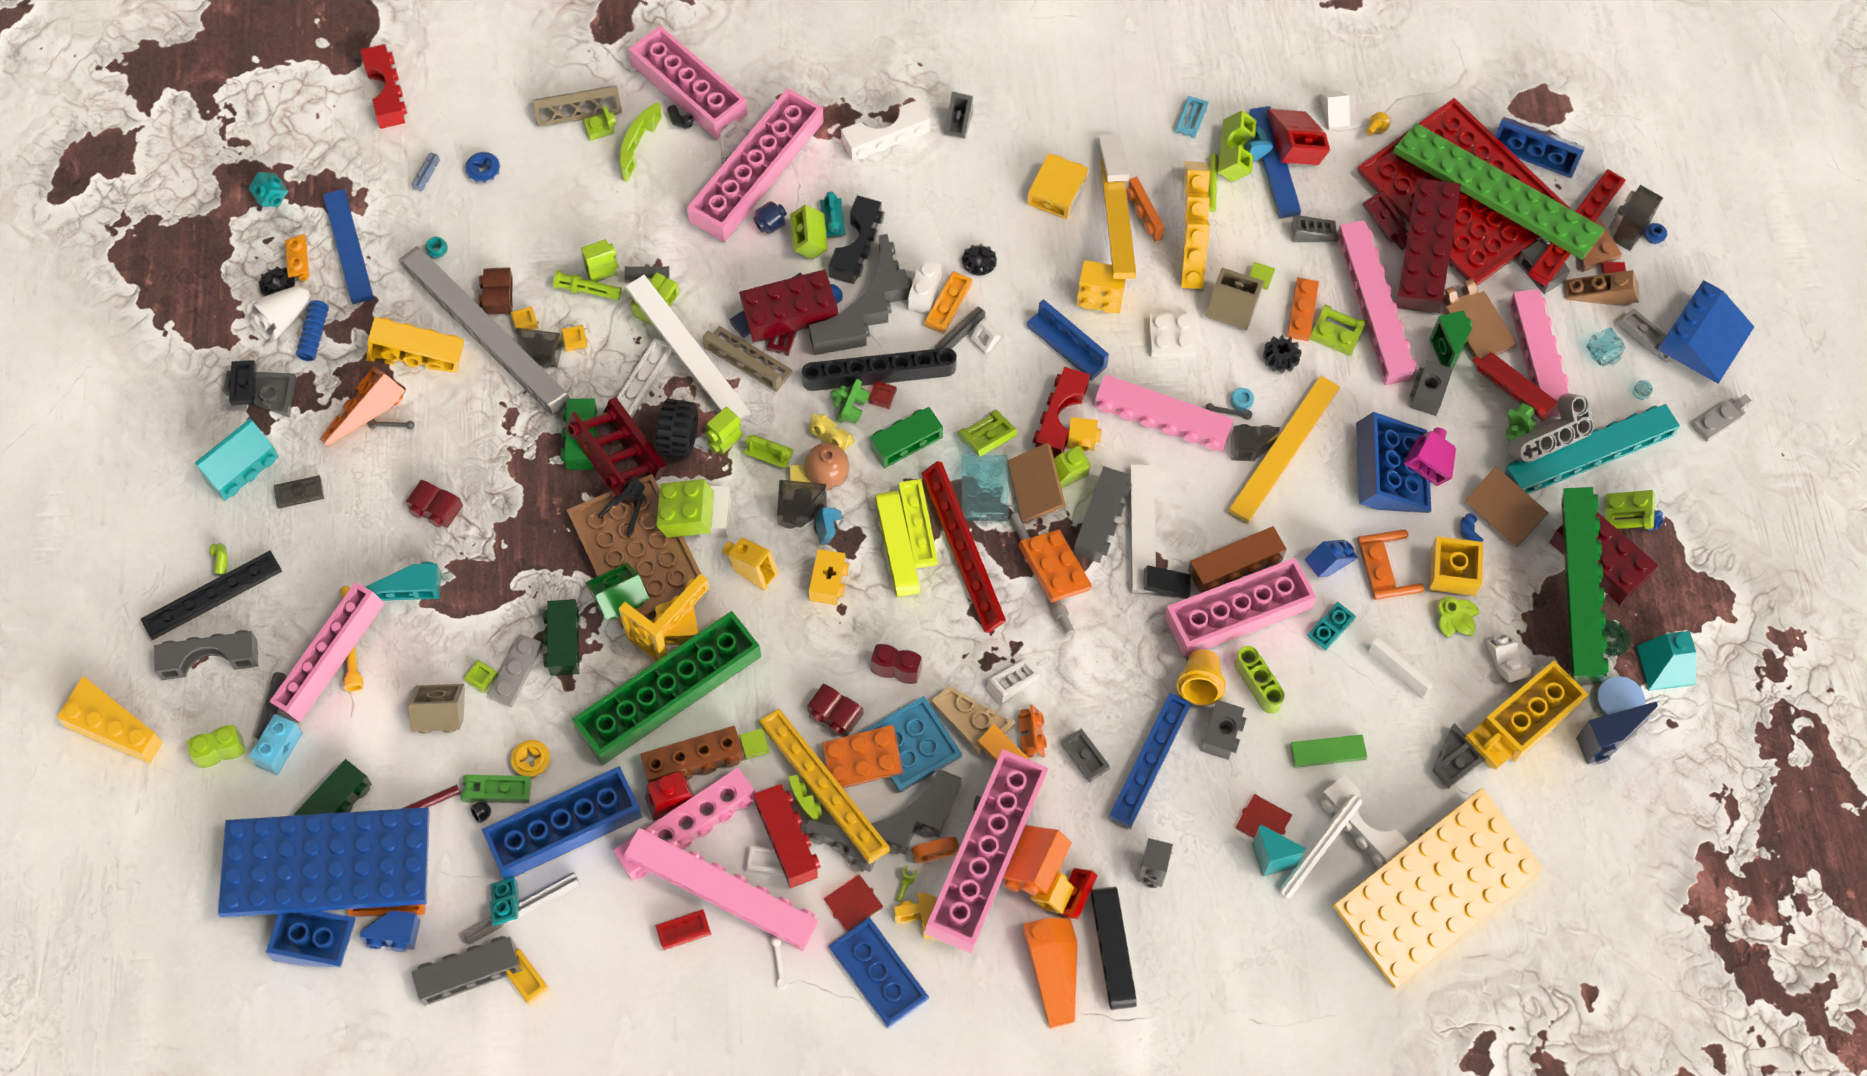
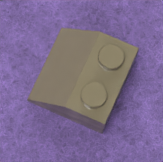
M416 685L408 703L411 731L430 733L435 730H442L449 733L460 730L464 718L465 685Z

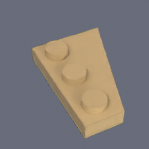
M948 686L931 700V704L978 755L984 752V750L976 742L993 724L1006 734L1016 723L1009 718L1005 719L996 714L997 712L993 709H987L976 703L975 699L951 686Z

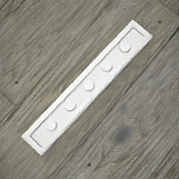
M1131 464L1132 593L1155 594L1156 592L1143 590L1144 568L1147 565L1156 567L1154 465Z

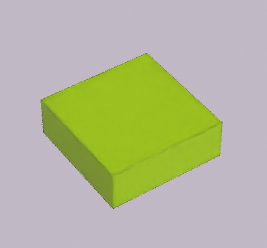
M1254 262L1249 276L1263 280L1262 288L1268 290L1275 268Z
M477 660L463 679L466 683L484 693L498 676V673Z
M763 728L739 735L746 760L770 753Z

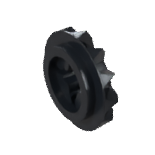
M982 243L979 246L972 244L969 249H965L962 256L963 267L973 275L989 274L997 264L996 252H993L990 246H983ZM979 254L982 256L980 265H978L976 259Z
M276 266L275 269H268L265 274H261V280L258 283L261 292L267 296L294 287L295 278L294 276L288 278L286 267L282 269ZM273 278H277L280 281V287L273 282Z

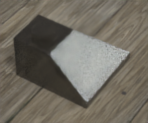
M789 480L779 481L777 508L779 526L788 529L801 528L813 520L821 508L828 506L826 484Z

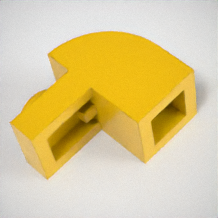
M917 893L918 903L913 904L912 901L899 903L898 906L894 907L895 922L902 923L921 920L924 939L933 938L924 933L938 898L928 893Z

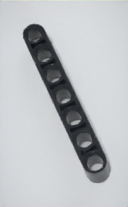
M939 348L810 362L802 368V383L804 388L809 391L838 389L841 385L850 387L856 379L862 381L861 386L948 377L956 371L957 355L950 348ZM882 368L884 370L877 371L875 369Z

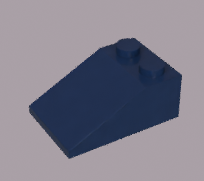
M1657 702L1588 720L1576 737L1587 764L1593 762L1602 764L1609 761L1610 757L1647 721L1658 707Z

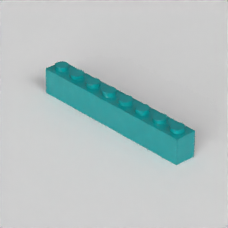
M1667 404L1659 407L1654 405L1644 413L1639 415L1637 413L1631 414L1624 421L1611 422L1601 430L1594 429L1588 437L1534 461H1513L1506 466L1504 473L1527 494H1531L1669 439L1675 435L1680 425Z

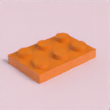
M1060 529L1020 541L1018 547L1050 603L1090 591L1092 584Z
M893 725L822 742L827 769L842 788L904 774L895 727Z

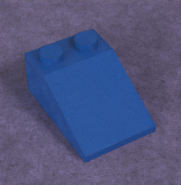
M324 911L278 914L266 953L273 961L301 966L341 968L356 918Z

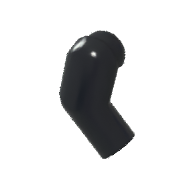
M671 105L667 108L674 126L689 129L693 126L694 118L692 115L689 114L688 116L685 114L681 116L676 105Z

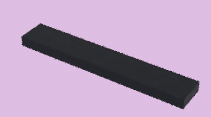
M271 550L142 617L140 620L153 641L283 571Z

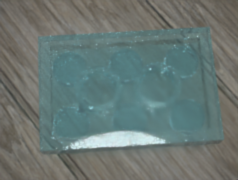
M961 455L962 512L965 520L1008 521L1007 455H983L981 457L978 455Z

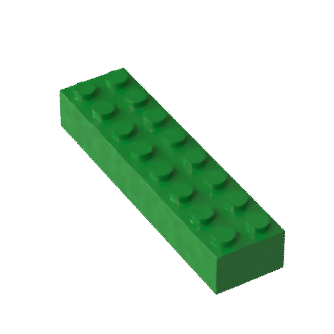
M1593 487L1563 488L1561 506L1571 677L1578 684H1601L1603 678L1607 677L1609 664L1608 658H1603V653H1606L1607 635L1602 634L1604 625H1606L1605 611L1600 609L1604 601V587H1599L1601 578H1603L1602 564H1598L1601 555V540H1596L1598 531H1600V519L1595 517L1599 507L1598 494H1593Z
M730 611L572 718L575 730L603 766L761 658L760 645L733 611Z

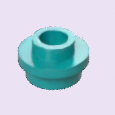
M432 237L427 241L425 250L428 256L440 258L446 254L448 246L442 238Z

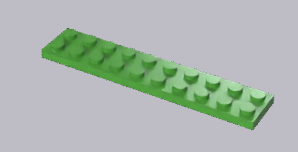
M1418 123L1409 130L1393 151L1394 154L1444 182L1461 184V192L1581 260L1585 258L1605 230V228Z

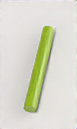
M1214 153L1209 155V212L1216 211L1218 155Z

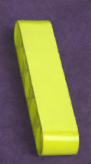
M896 490L875 494L878 517L896 597L919 594L920 585L899 492Z

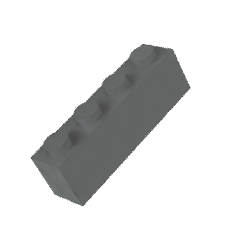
M1103 466L1075 543L1074 555L1100 563L1103 555H1108L1111 543L1108 542L1109 536L1115 535L1118 526L1115 519L1117 516L1121 517L1125 503H1122L1123 497H1128L1132 484L1128 483L1130 474Z
M500 936L494 938L490 944L471 946L467 949V952L459 955L449 954L444 956L442 961L433 964L431 962L421 964L417 967V970L411 971L418 999L424 1006L508 977L506 970H510L512 974L521 972L522 967L511 937Z

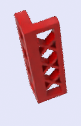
M1490 351L1483 360L1477 355L1472 359L1477 372L1518 403L1532 406L1534 408V415L1543 422L1558 407V401Z

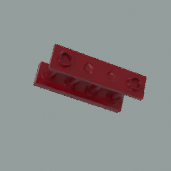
M617 397L608 401L603 414L582 421L576 412L571 413L566 425L569 435L575 439L604 479L606 486L611 489L615 496L620 495L625 482L630 478L642 474H653L655 481L661 479L667 465ZM608 422L615 430L594 438L588 429ZM621 439L628 447L607 456L600 446ZM633 456L640 464V466L619 473L613 463Z

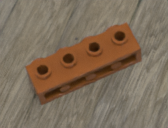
M1274 526L1191 560L1188 572L1191 574V578L1199 592L1203 593L1225 583L1240 579L1249 573L1253 574L1261 571L1263 567L1268 565L1274 566L1281 563L1287 548Z
M735 725L640 754L648 783L676 772H681L689 780L693 775L700 773L710 774L715 772L717 768L723 766L733 767L744 760Z

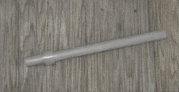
M1012 514L1010 519L1020 540L1030 538L1019 514ZM1060 600L1051 602L1054 608L1052 612L1056 620L1060 621L1066 635L1074 633L1075 630L1068 618L1069 612L1066 606L1062 605Z

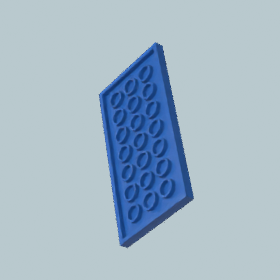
M429 808L225 820L218 905L219 917L427 904Z

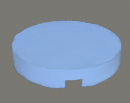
M1615 676L1608 678L1600 685L1596 692L1595 702L1602 711L1601 714L1606 716L1645 705V695L1635 681L1627 677Z

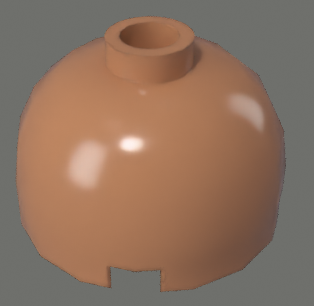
M823 443L810 449L805 457L803 468L805 476L813 483L814 487L822 490H832V487L844 484L848 478L850 465L847 454L842 448L835 444Z

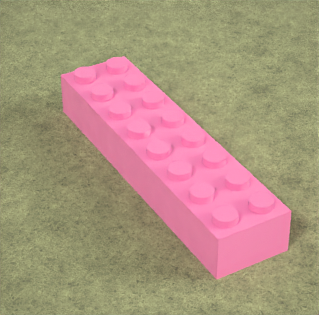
M787 88L688 205L689 222L725 242L823 124V107Z
M1002 749L928 920L924 934L972 954L1048 771L1047 767Z

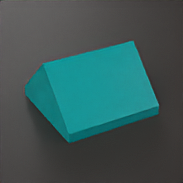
M1260 825L1252 843L1263 877L1296 868L1306 849L1263 825Z

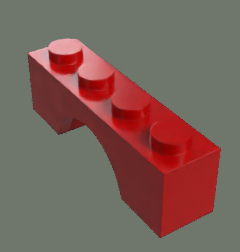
M386 44L360 49L368 79L378 80L385 84L383 91L372 99L380 129L404 124V115L407 114L405 102H400L403 93L400 84L396 85V81H399L397 69H392V65L395 64L392 51L388 52Z
M1064 367L1062 374H1057L1054 382V387H1056L1055 393L1050 392L1047 401L1048 411H1043L1040 419V424H1042L1041 430H1036L1032 443L1036 444L1035 448L1046 443L1050 444L1054 459L1064 452L1069 436V430L1061 424L1058 415L1068 406L1082 404L1089 386L1090 374Z

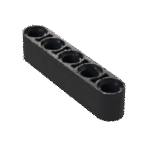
M1117 887L1092 889V907L1110 1010L1137 1007Z

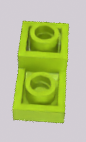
M798 774L788 776L791 793L799 810L807 821L818 822V817H822L820 803L814 802L813 795L807 796L805 782L799 781Z

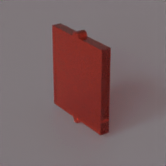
M1254 794L1247 808H1243V815L1236 829L1255 838L1260 825H1263L1280 835H1285V828L1292 814Z
M860 874L824 898L825 903L833 912V918L838 919L847 932L883 908V905L874 894V889L869 888Z

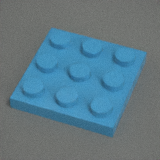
M924 696L862 731L866 732L890 725L895 727L904 774L892 776L890 779L899 793L962 757L961 751Z

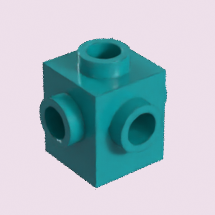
M258 172L248 188L257 203L263 207H279L288 192L282 180L275 173Z

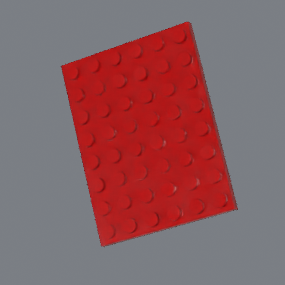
M1455 98L1418 123L1571 209ZM1408 130L1359 165L1357 171L1378 192H1383L1392 206L1410 223L1417 178L1442 180L1393 153L1395 146L1409 132ZM1460 191L1449 263L1467 280L1472 278L1477 287L1519 256L1522 250L1538 242L1542 237Z

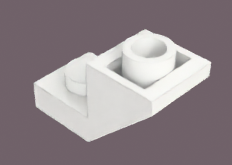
M1497 634L1494 638L1485 640L1499 675L1509 683L1531 677V668L1520 660L1518 642L1508 634Z

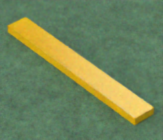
M1101 160L1100 166L1113 279H1136L1125 181L1107 182L1103 160Z
M1323 376L1318 378L1229 508L1230 514L1249 524L1339 391V385Z
M777 709L760 719L759 725L865 860L871 864L890 852L888 844L783 712Z

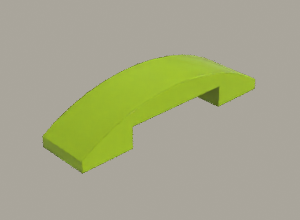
M656 102L645 109L634 120L624 137L620 153V163L623 179L626 182L629 181L636 167L634 152L645 131L654 132L662 118L661 103Z

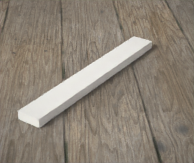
M643 275L627 285V292L718 410L721 411L727 406L739 417L740 421L750 415L749 409L647 277Z

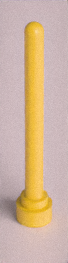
M348 586L341 588V599L350 590ZM354 646L346 657L348 673H346V677L343 679L344 690L348 692H356L364 688L363 677L357 671L356 648Z

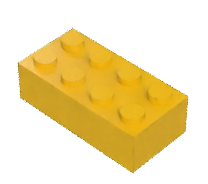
M1553 660L1488 715L1484 723L1495 734L1500 733L1502 735L1500 740L1514 753L1510 759L1515 763L1576 711L1589 694Z

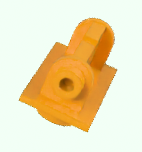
M305 233L285 240L288 278L296 276L300 281H307L310 276Z

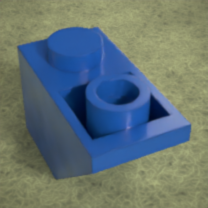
M1333 540L1323 541L1304 560L1317 577H1328L1355 561L1358 556L1354 553V547L1348 541Z
M389 911L360 932V939L366 944V947L371 949H381L384 946L391 947V950L397 952H406V949L414 950L421 920L416 913Z

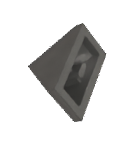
M952 92L944 134L966 138L973 114L972 95Z

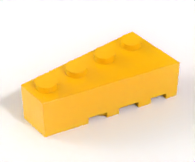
M374 317L368 338L366 361L374 362L375 358L385 359V364L393 365L395 361L405 362L408 367L415 368L423 364L431 370L457 373L465 339L452 334H441L433 329L417 328L409 323L401 324L393 322L388 318Z
M82 676L57 716L66 728L149 764L163 743L155 732L84 676Z

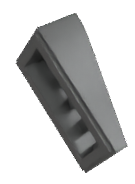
M1306 216L1293 217L1292 233L1294 242L1337 241L1336 222L1334 220ZM1326 228H1330L1331 234L1326 233Z

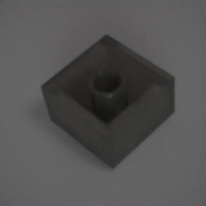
M1642 185L1635 192L1631 190L1625 199L1626 203L1618 208L1614 215L1615 218L1608 227L1611 230L1610 235L1614 242L1631 251L1646 227L1651 223L1664 197Z

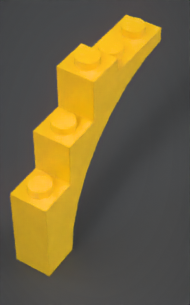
M1184 161L1182 181L1184 188V246L1181 288L1204 289L1210 232L1208 221L1210 171L1206 162Z

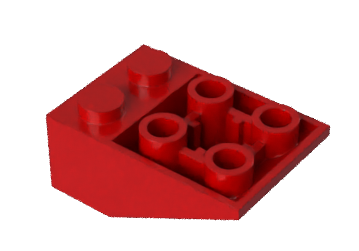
M1268 109L1267 112L1281 163L1320 165L1329 153L1330 146L1326 132L1306 111Z

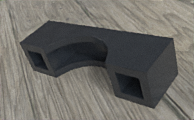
M859 195L856 196L850 211V225L860 235L852 244L835 248L828 265L830 278L854 284L856 278L861 277L864 267L862 263L864 259H868L871 250L870 243L875 241L878 232L876 228L878 224H882L885 212L882 211V202Z

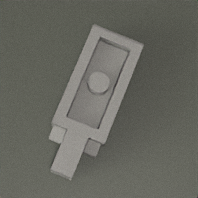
M1632 309L1618 321L1617 324L1650 352L1665 362L1671 359V357L1658 351L1667 335L1636 309Z
M1746 394L1736 401L1730 398L1695 420L1692 427L1708 442L1738 422L1746 413L1744 409L1748 407L1752 400Z

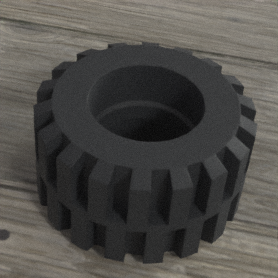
M669 398L664 401L659 412L655 442L659 455L688 459L694 447L698 425V409L695 402Z

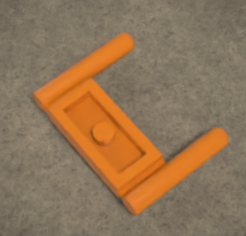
M1406 529L1357 537L1374 600L1422 593L1424 591V585L1421 583L1400 587L1395 586L1396 582L1384 542L1406 539L1409 535Z

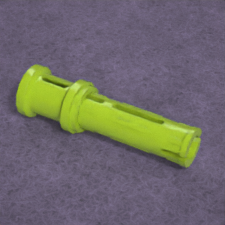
M561 270L556 271L553 280V289L562 288L570 290L574 294L584 292L616 301L620 300L622 294V287L582 279V276L579 274L569 275L562 273Z

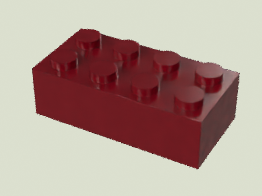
M826 269L739 292L741 306L752 342L809 328L811 324L822 322L838 315L837 304Z
M1597 512L1595 517L1600 519V531H1598L1596 540H1601V555L1598 564H1602L1603 578H1601L1599 587H1604V592L1621 605L1651 577L1658 564ZM1562 524L1555 531L1549 543L1564 555Z

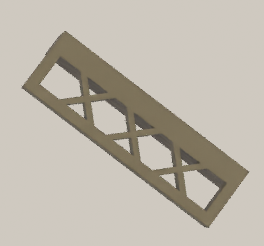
M617 85L533 99L537 126L585 119L603 114V110L597 111L599 107L602 108L601 103L605 97L615 96L617 108L608 109L609 113L622 112ZM602 98L599 103L594 99ZM591 100L597 105L593 112L586 113L580 109L584 101ZM580 102L578 107L573 103ZM564 104H570L576 108L571 116L565 117L559 112ZM560 105L557 110L552 108V106ZM548 107L555 112L550 120L541 121L539 109ZM578 110H579L581 113H583V114L575 115ZM557 114L562 117L554 119Z
M721 326L714 333L707 331L703 335V344L706 350L775 392L781 388L792 374L791 368ZM723 335L724 337L728 338L729 343L721 339L719 336ZM743 347L747 350V354L738 348ZM761 358L765 361V365L756 359ZM779 369V370H781V371L784 372V373H783V375L781 376V374H779L778 372H776V371H774V370Z

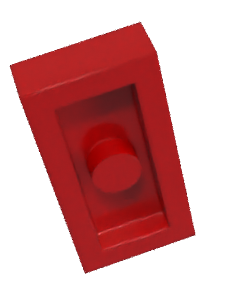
M1074 868L1068 882L1075 888L1063 914H1056L1060 917L1079 919L1098 875L1092 870Z

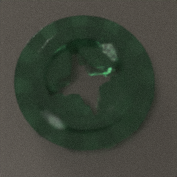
M1606 621L1602 634L1618 639L1613 644L1610 641L1607 642L1605 654L1608 657L1616 655L1619 657L1630 646V634L1622 624L1615 621Z

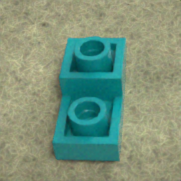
M1337 601L1325 617L1321 618L1313 627L1307 637L1326 651L1356 619V615Z
M512 877L490 884L492 901L489 903L493 926L518 919L519 893L517 880Z

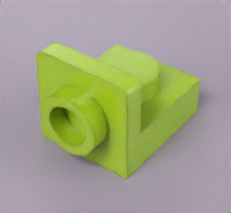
M602 106L603 114L583 119L590 141L615 134L613 125L616 124V119L613 112L609 113L607 106Z

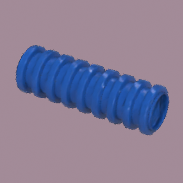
M313 300L309 303L295 353L298 358L304 361L316 359L319 342L323 333L322 330L324 329L329 306L322 301Z

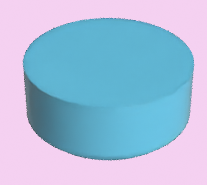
M1238 388L1232 393L1231 405L1238 411H1245L1252 407L1254 395L1249 389Z

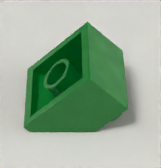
M1464 310L1438 316L1429 339L1440 364L1453 369L1473 329L1472 321L1470 318H1467Z
M628 562L585 582L599 611L606 620L620 617L619 608L624 602L636 609L649 600L639 574Z

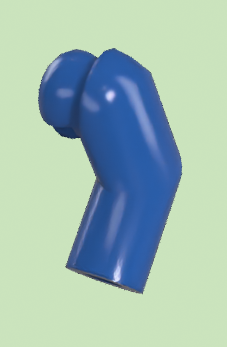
M1472 513L1466 514L1460 521L1461 535L1466 540L1483 542L1484 539L1475 532L1474 523L1477 522L1476 516Z

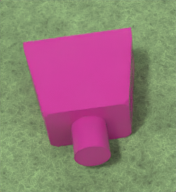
M1436 427L1433 431L1418 437L1404 462L1406 466L1436 486L1452 479L1456 453L1455 446L1445 439L1447 431L1440 427Z

